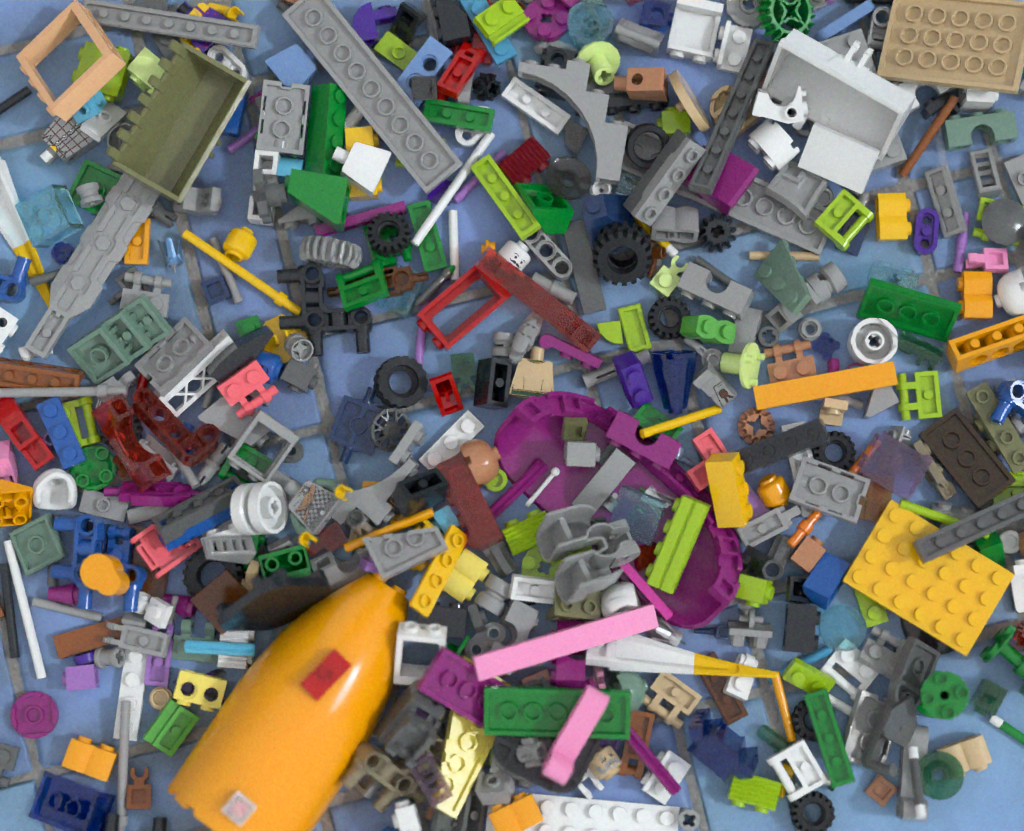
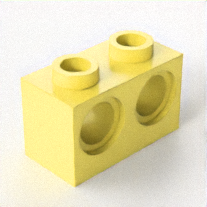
M180 668L173 698L177 699L176 703L190 706L191 703L199 704L202 710L214 712V708L220 709L227 679ZM191 682L195 686L194 691L190 694H184L181 691L182 684ZM215 688L218 691V695L215 699L208 700L204 697L205 690Z

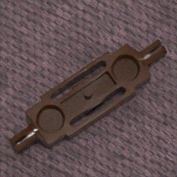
M410 266L384 268V275L390 294L386 298L403 296V292L414 291L415 283L429 281L427 271L413 273ZM375 272L360 277L358 279L352 280L348 282V284L364 279L365 277L367 278L369 276L375 275ZM338 286L327 288L329 298L340 295Z

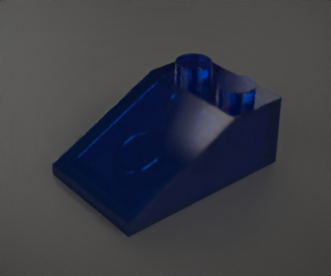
M45 771L28 817L63 831H103L105 814H110L116 795Z

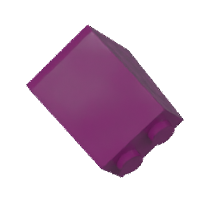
M730 153L712 195L694 193L727 216L754 181L759 169ZM699 161L682 183L687 188H689L688 185Z

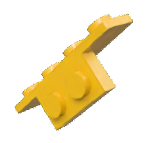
M450 525L443 537L448 550L432 558L409 602V606L423 617L430 615L469 539L455 525Z

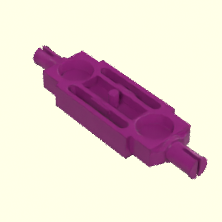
M144 480L123 481L119 487L105 486L104 496L118 497L119 502H131V505L157 507H174L203 492L195 491L189 484H183L182 482Z

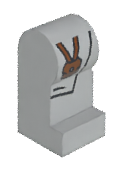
M709 361L693 376L692 383L698 389L701 388L721 408H724L737 396L734 387Z

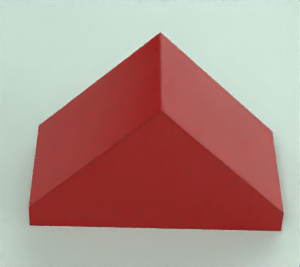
M451 372L429 379L442 417L464 409Z

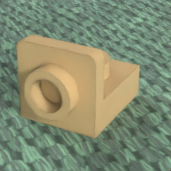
M825 397L821 400L819 418L823 419L825 425L842 426L843 415L848 409L849 401Z

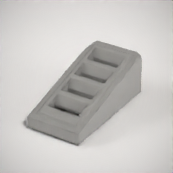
M992 148L968 152L977 200L980 197H999L1002 186ZM988 158V161L976 163L978 159ZM981 168H990L989 170L978 171ZM990 176H991V178H992V179L982 180V181H981V179H980V178H985V177H990Z
M252 536L203 537L201 540L206 559L248 565L256 555Z

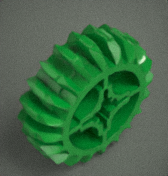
M757 0L760 6L756 7L755 11L759 12L760 16H757L755 20L761 21L762 24L759 26V29H765L764 36H771V41H778L779 43L782 38H785L791 32L782 28V24L790 26L792 30L796 29L808 35L810 33L808 28L814 25L810 19L816 16L811 10L816 6L810 5L809 1L811 0H790L788 2L785 0Z

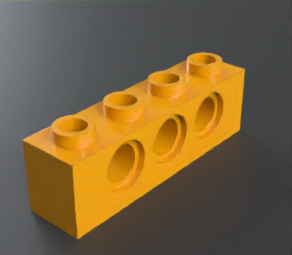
M1024 315L948 341L946 355L954 372L957 373L1023 350Z

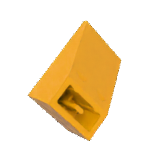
M0 479V527L25 525L31 522L33 487Z

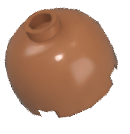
M472 439L458 445L479 487L489 483L496 477L499 471L497 460L501 459L496 446L491 447L482 439Z

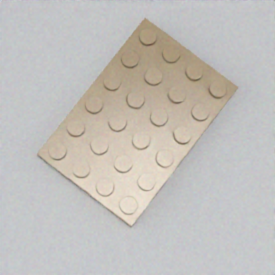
M893 0L876 75L885 80L1018 95L1024 67V1Z

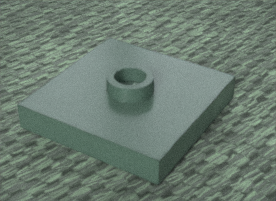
M46 513L8 533L26 576H31L68 557L59 532L54 530V520L51 513Z

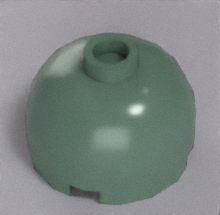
M608 669L605 677L609 676V683L605 684V689L631 690L630 713L639 709L644 702L645 692L648 691L645 678H642L638 672L610 671Z

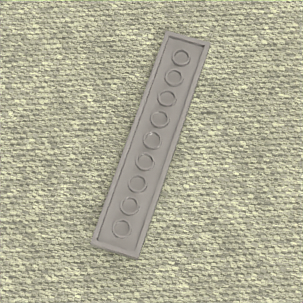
M298 0L282 14L426 194H429L463 165L462 161L331 0Z
M624 120V125L628 126V135L630 130L637 125ZM650 132L641 134L637 137L634 144L635 153L638 157L645 160L655 158L661 151L659 137ZM624 150L621 171L642 179L648 169L640 168L632 163ZM755 177L754 181L726 217L779 240L784 239L788 244L820 256L828 237L815 227L813 223L824 212L826 207L815 204L808 218L804 221L787 206L765 194L766 188L770 183ZM683 184L675 192L676 195L723 214Z

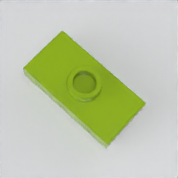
M388 30L374 47V51L401 71L406 69L418 53Z

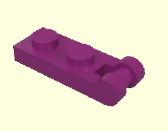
M549 333L542 335L539 340L541 347L545 349L553 347L559 350V355L566 359L572 360L574 357L581 360L580 365L590 370H593L594 367L599 369L603 361L602 358Z

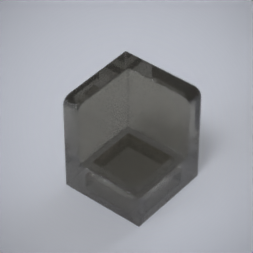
M436 76L411 77L412 100H437Z

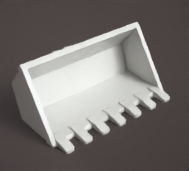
M793 29L785 38L780 40L762 89L767 90L771 100L773 99L784 105L793 99L797 86L800 84L801 90L806 89V96L802 97V101L807 100L808 115H804V121L793 123V128L800 131L808 119L879 149L880 152L877 159L882 161L892 141L908 117L916 97L865 67L874 51L870 47L864 52L859 63L852 60L855 53L859 50L861 42L856 40L845 56Z

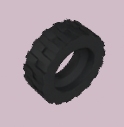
M409 356L390 358L383 362L375 372L373 387L377 393L376 396L381 399L383 404H387L390 408L402 409L415 405L424 397L423 394L427 391V373L423 370L421 363H418L414 358L411 359ZM396 371H404L411 378V388L404 394H398L390 387V377Z

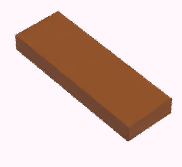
M123 616L53 636L58 658L63 659L111 645L102 642L103 637L110 636L120 640L122 631L111 630L106 627V624L111 622L124 625L121 622Z

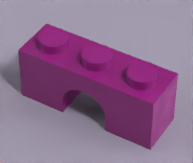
M619 410L606 434L610 438L608 442L618 448H621L623 445L631 449L629 454L642 460L643 456L650 459V465L663 471L664 467L669 470L683 443L664 433H661L658 440L653 444L641 443L636 436L640 420Z
M557 621V629L552 630V632L586 622ZM585 650L552 659L551 664H556V669H551V684L561 688H585V661L570 658L572 655H584Z

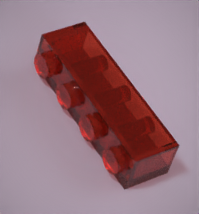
M460 453L437 464L438 470L449 483V493L446 494V497L451 507L456 505L459 511L456 517L461 528L466 526L470 533L466 538L471 548L477 547L480 553L504 541L505 539L463 454Z

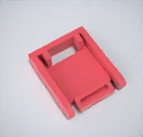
M153 524L129 540L131 545L137 541L141 543L135 547V550L151 572L156 568L160 569L154 575L156 579L162 577L189 558L193 552L199 551L198 549L203 547L200 540L195 537L189 540L185 546L182 544L177 548L167 551L159 540Z

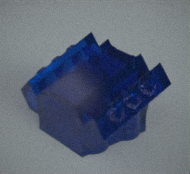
M710 708L697 709L688 726L692 744L688 747L687 751L725 782L731 775H734L737 779L752 778L759 761L758 747L746 748L745 736L740 737L723 723V718L711 719Z

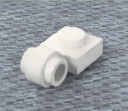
M139 591L138 612L135 613L145 614L143 619L158 628L166 629L173 606L159 597H151L148 593Z
M740 653L735 660L737 664L756 668L758 666V660H755V657L748 653ZM728 676L723 693L743 702L747 701L754 678Z

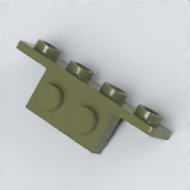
M983 382L966 392V396L977 412L972 416L974 419L973 425L979 433L982 432L987 440L985 443L996 456L1002 454L1012 473L1016 474L1024 469V443L1008 417L1003 425H998L989 419L998 404V400L988 383Z

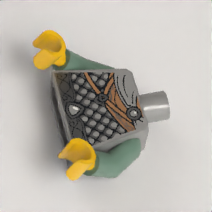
M316 478L313 481L307 480L303 486L292 479L286 485L284 491L293 497L288 505V508L291 510L289 516L294 530L299 536V543L302 546L310 549L308 547L309 540L317 542V538L313 535H319L343 501H348L345 498L346 491L352 492V488L329 478Z

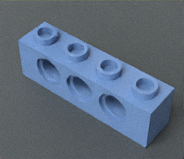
M432 36L427 39L397 79V83L418 109L425 103V95L430 89L433 91L436 88L440 75L447 69L455 56L452 51ZM431 60L435 61L436 68L433 71H426L425 64ZM415 79L422 80V86L418 90L411 89V83Z

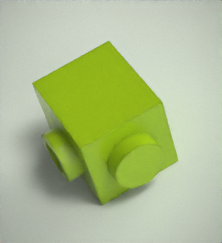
M667 107L665 111H661L660 118H656V125L662 128L669 138L672 137L677 128L689 136L691 134L690 116L686 110L679 112L677 107Z
M740 574L738 581L740 587L735 597L746 600V605L757 608L760 607V604L768 605V601L772 600L775 588L772 587L773 581Z

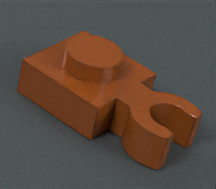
M135 768L131 769L130 775L134 780V785H127V810H152V785L145 784L150 774L148 768H144V775L142 777L136 776Z

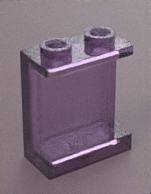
M884 430L880 435L875 433L869 443L872 446L871 451L868 455L864 453L857 466L861 467L858 473L871 479V481L896 496L909 501L934 459L926 454L922 455L888 435V432Z

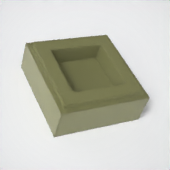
M563 417L561 440L585 441L588 425L587 417Z

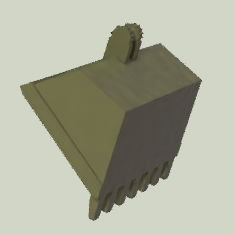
M172 39L168 47L175 53L173 58L169 61L161 57L158 65L164 70L162 77L159 79L155 75L150 76L148 83L154 88L152 94L149 97L143 92L140 93L137 100L144 106L142 111L138 114L130 110L127 119L133 123L132 128L129 132L120 128L116 135L123 141L121 147L117 150L115 147L109 146L106 154L113 159L111 162L113 166L126 173L138 184L170 201L181 204L207 158L213 159L215 156L212 152L214 146L220 147L222 144L219 137L249 88L251 81L182 41L180 44Z

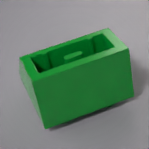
M302 545L258 556L263 577H270L276 572V569L282 568L285 569L287 577H308L313 573L307 550Z

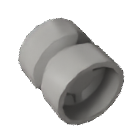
M829 262L820 268L819 274L814 272L804 279L805 283L807 282L822 300L818 303L819 305L831 298L832 292L837 294L848 286L844 275L833 262Z
M490 573L484 583L486 590L480 591L473 602L500 617L506 606L504 600H510L508 597L510 584Z

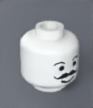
M509 240L497 252L496 258L498 261L496 264L508 275L512 273L517 275L530 262L531 258L527 253L530 249L520 240L517 243Z

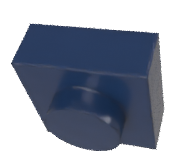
M222 275L200 283L209 306L231 298Z

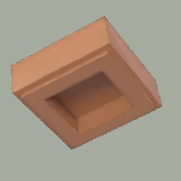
M878 773L863 792L880 806L884 807L898 788Z

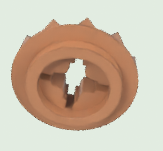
M752 407L741 414L737 428L739 435L744 441L749 444H755L772 437L775 432V421L768 411H757V408ZM760 417V425L766 428V430L758 429L755 435H753V427L747 422L754 423Z

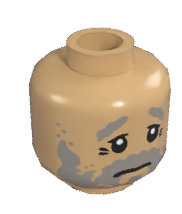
M599 745L588 768L596 779L608 781L621 771L619 766L622 761L610 745L603 747Z

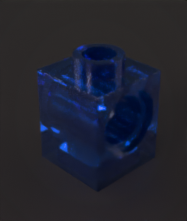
M644 0L638 24L665 33L666 26L672 25L674 13L670 12L672 4L656 0ZM653 12H660L663 18L655 20L651 17V14Z

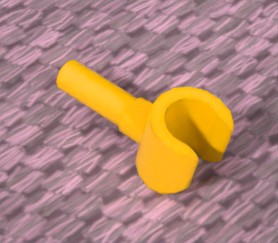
M782 763L791 779L793 768L786 763ZM783 784L779 792L780 798H784L786 792Z

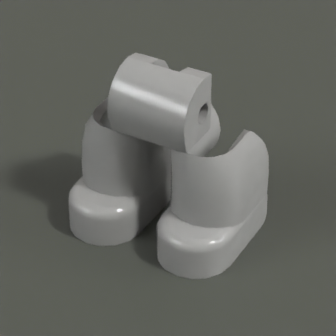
M578 504L555 510L544 516L536 531V543L539 553L545 562L550 563L563 559L555 572V586L564 604L569 605L579 602L586 595L612 585L624 570L621 568L619 571L611 573L610 568L625 565L640 555L641 551L636 541L630 535V528L626 519L608 524L604 522L596 523L591 526L590 519L596 510L588 504ZM596 544L599 548V551L590 550L564 558L568 552Z

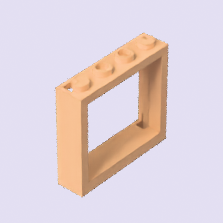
M77 0L68 5L16 56L21 64L19 68L30 78L28 82L39 91L37 96L48 105L46 110L53 117L57 115L65 122L126 65V62L90 10ZM82 24L102 53V56L56 99L36 66L78 25Z

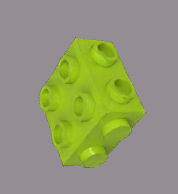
M86 41L85 46L80 48L78 54L80 62L78 68L73 70L71 77L73 83L102 56L94 42ZM116 46V49L126 62V65L99 90L107 103L113 104L114 101L122 102L130 76L127 67L134 60L132 54L129 53L130 50L121 46Z

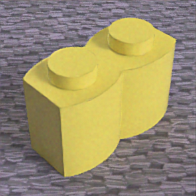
M465 548L442 590L461 603L464 600L469 602L477 591L473 588L477 581L483 582L489 574L490 570L487 569L489 564Z

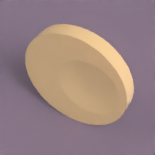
M677 69L668 74L669 80L680 99V102L675 104L678 111L683 112L686 110L702 133L711 128L710 122L684 77Z

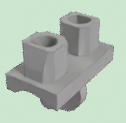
M749 609L748 615H739V621L728 620V632L732 646H744L745 636L753 637V647L765 649L768 639L772 638L771 624L763 623V616H755L754 609Z

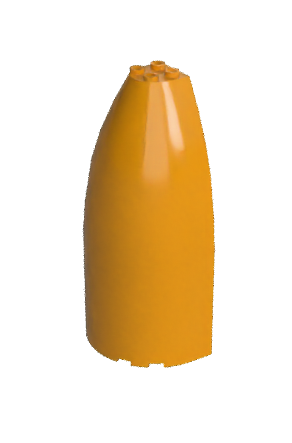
M367 573L312 605L290 623L262 652L239 680L167 787L170 794H177L174 799L182 807L194 809L193 816L214 831H313L343 786L340 779L352 767L356 748L361 743L370 742L373 736L372 733L391 697L394 688L393 679L399 622H407L409 599L405 597L407 592L395 584L391 588L385 584L386 581L383 582L378 573ZM335 648L352 666L316 701L300 683ZM238 790L257 806L241 826L222 811V808Z

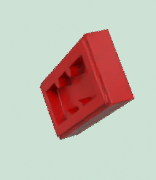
M334 648L300 685L318 701L352 665Z

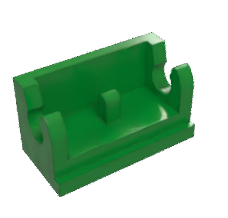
M650 403L642 405L634 415V418L640 420L639 429L671 420ZM680 426L662 433L676 439L684 428ZM661 433L650 437L657 441Z

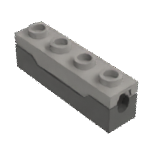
M677 128L623 206L635 218L651 227L706 149L694 138Z

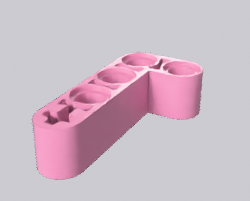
M590 685L585 687L547 752V756L542 764L541 773L565 785L572 773L576 757L605 710L610 696Z

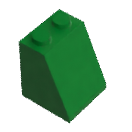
M291 168L290 175H286L284 185L291 200L336 231L343 233L351 192L349 179L347 177Z

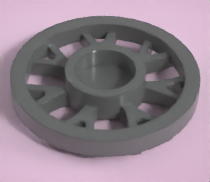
M382 409L371 420L369 427L371 441L378 449L393 452L398 446L394 445L393 439L398 438L401 441L404 436L400 435V429H406L407 432L411 423L408 416L399 409ZM388 412H394L393 421L389 420ZM402 416L404 422L399 425L397 421ZM380 417L384 420L381 426L376 423ZM380 430L382 436L375 438L374 432ZM385 438L389 439L387 447L381 446Z

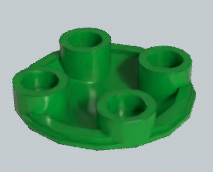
M99 445L82 448L87 461L70 468V474L76 484L87 491H98L105 488V486L107 487L113 481L116 474L117 466L113 463V454L106 447Z

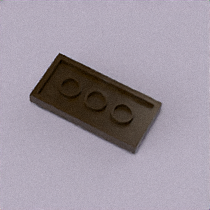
M957 407L918 435L920 440L929 446L932 455L977 510L1016 482V479Z

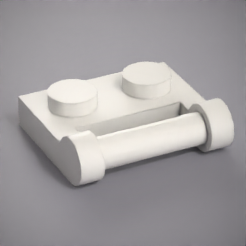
M843 639L819 670L835 678V683L851 695L850 699L854 701L858 689L865 691L879 673L857 661L860 650L846 639ZM835 662L860 682L857 688L832 668Z
M804 739L766 759V762L769 766L773 767L788 793L786 796L790 802L828 782ZM787 758L803 786L796 789L780 761Z

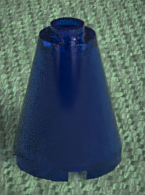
M661 350L651 353L650 358L663 409H667L669 414H680L682 409L687 408L698 357L697 351Z

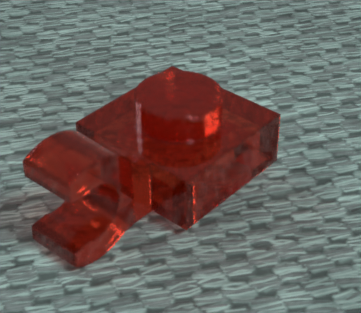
M336 521L317 535L320 540L309 546L310 549H307L311 557H314L325 548L327 552H334L349 540Z

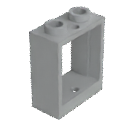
M259 408L227 452L226 456L230 459L228 463L237 470L243 468L248 471L249 474L247 476L256 483L261 481L268 482L298 441L299 436ZM259 421L287 440L264 473L236 454Z

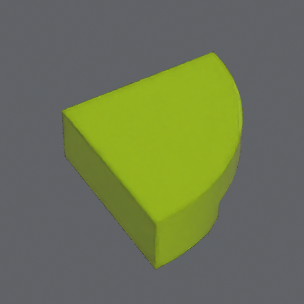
M620 321L597 323L598 331L603 338L613 344L623 345Z

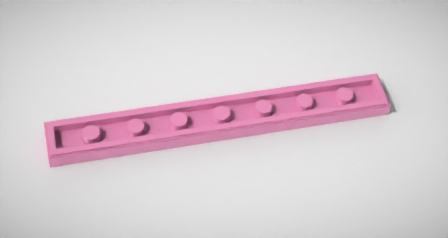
M646 604L472 656L477 680L482 681L658 628L654 604Z

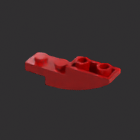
M14 397L0 398L1 426L17 449L23 453L33 469L38 471L56 458V456L32 425L29 417Z

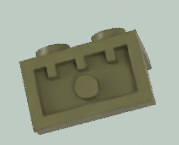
M554 586V605L546 611V620L589 622L599 619L601 590L586 595L579 602L566 605L561 601L556 586Z

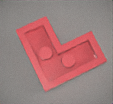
M712 427L691 440L703 461L685 472L697 492L709 486L705 466L706 460L712 453H728Z

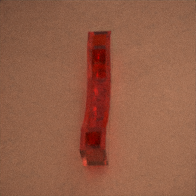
M488 246L475 262V266L530 307L584 352L588 353L602 336L598 330L491 246Z

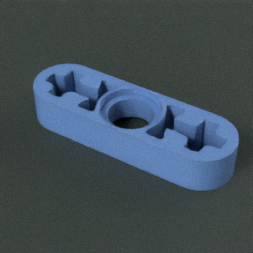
M867 0L822 28L814 36L818 42L839 36L869 17L876 7L871 0Z

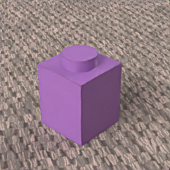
M95 664L65 667V672H62L63 686H66L67 691L100 688L98 668Z

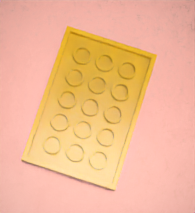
M889 500L842 582L961 655L967 656L1015 574L967 545L922 564L912 542L939 530V528L913 512L899 508L900 504Z

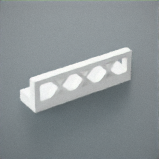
M224 329L209 341L215 349L165 397L157 390L154 391L157 399L176 418L217 382L210 375H205V370L227 346L234 342ZM191 380H201L200 388L196 391H188V383ZM175 395H183V403L174 409L168 401Z

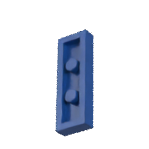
M53 397L37 404L38 412L64 470L87 461L60 397Z

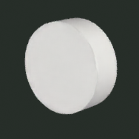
M1007 530L999 535L1003 542L1005 554H1013L1020 550L1018 546L1019 533Z

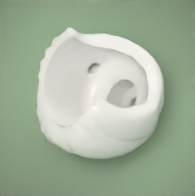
M58 468L48 469L41 473L33 484V502L35 507L52 511L73 508L77 502V485L72 475Z
M620 582L611 585L604 591L601 597L600 608L603 617L641 606L634 584L631 582Z

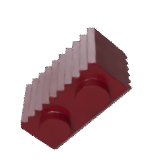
M531 136L497 166L515 189V182L531 183L533 180L531 177L537 171L540 174L543 173L550 166L548 162L551 160V156L535 137Z

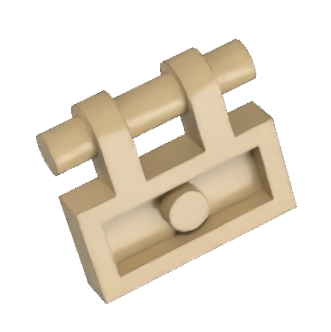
M659 673L649 687L657 694L653 699L645 694L643 704L647 706L646 709L651 713L654 711L664 719L663 722L667 725H673L679 729L684 721L677 717L679 712L682 711L689 716L702 696L671 673ZM663 698L674 705L671 711H668L659 704Z

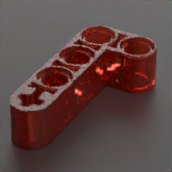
M139 388L134 392L132 399L133 412L182 464L194 466L217 448L220 433L215 425L204 424L191 433L150 389ZM156 416H160L164 418V420L156 421L153 418ZM177 433L180 435V437L173 438L169 436V434ZM203 436H211L213 440H205ZM191 449L194 450L196 453L193 455H189L185 452V450Z

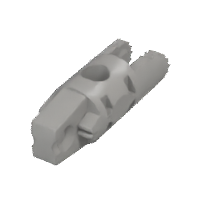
M531 312L521 323L512 339V346L508 355V360L511 363L520 362L525 353L531 350L540 334L544 320L543 316Z

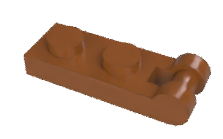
M636 710L630 713V726L643 742L649 746L655 714ZM625 740L621 756L622 763L619 766L621 771L618 772V775L625 776L628 774L634 776L635 779L641 780L645 763ZM629 758L637 759V765H628Z

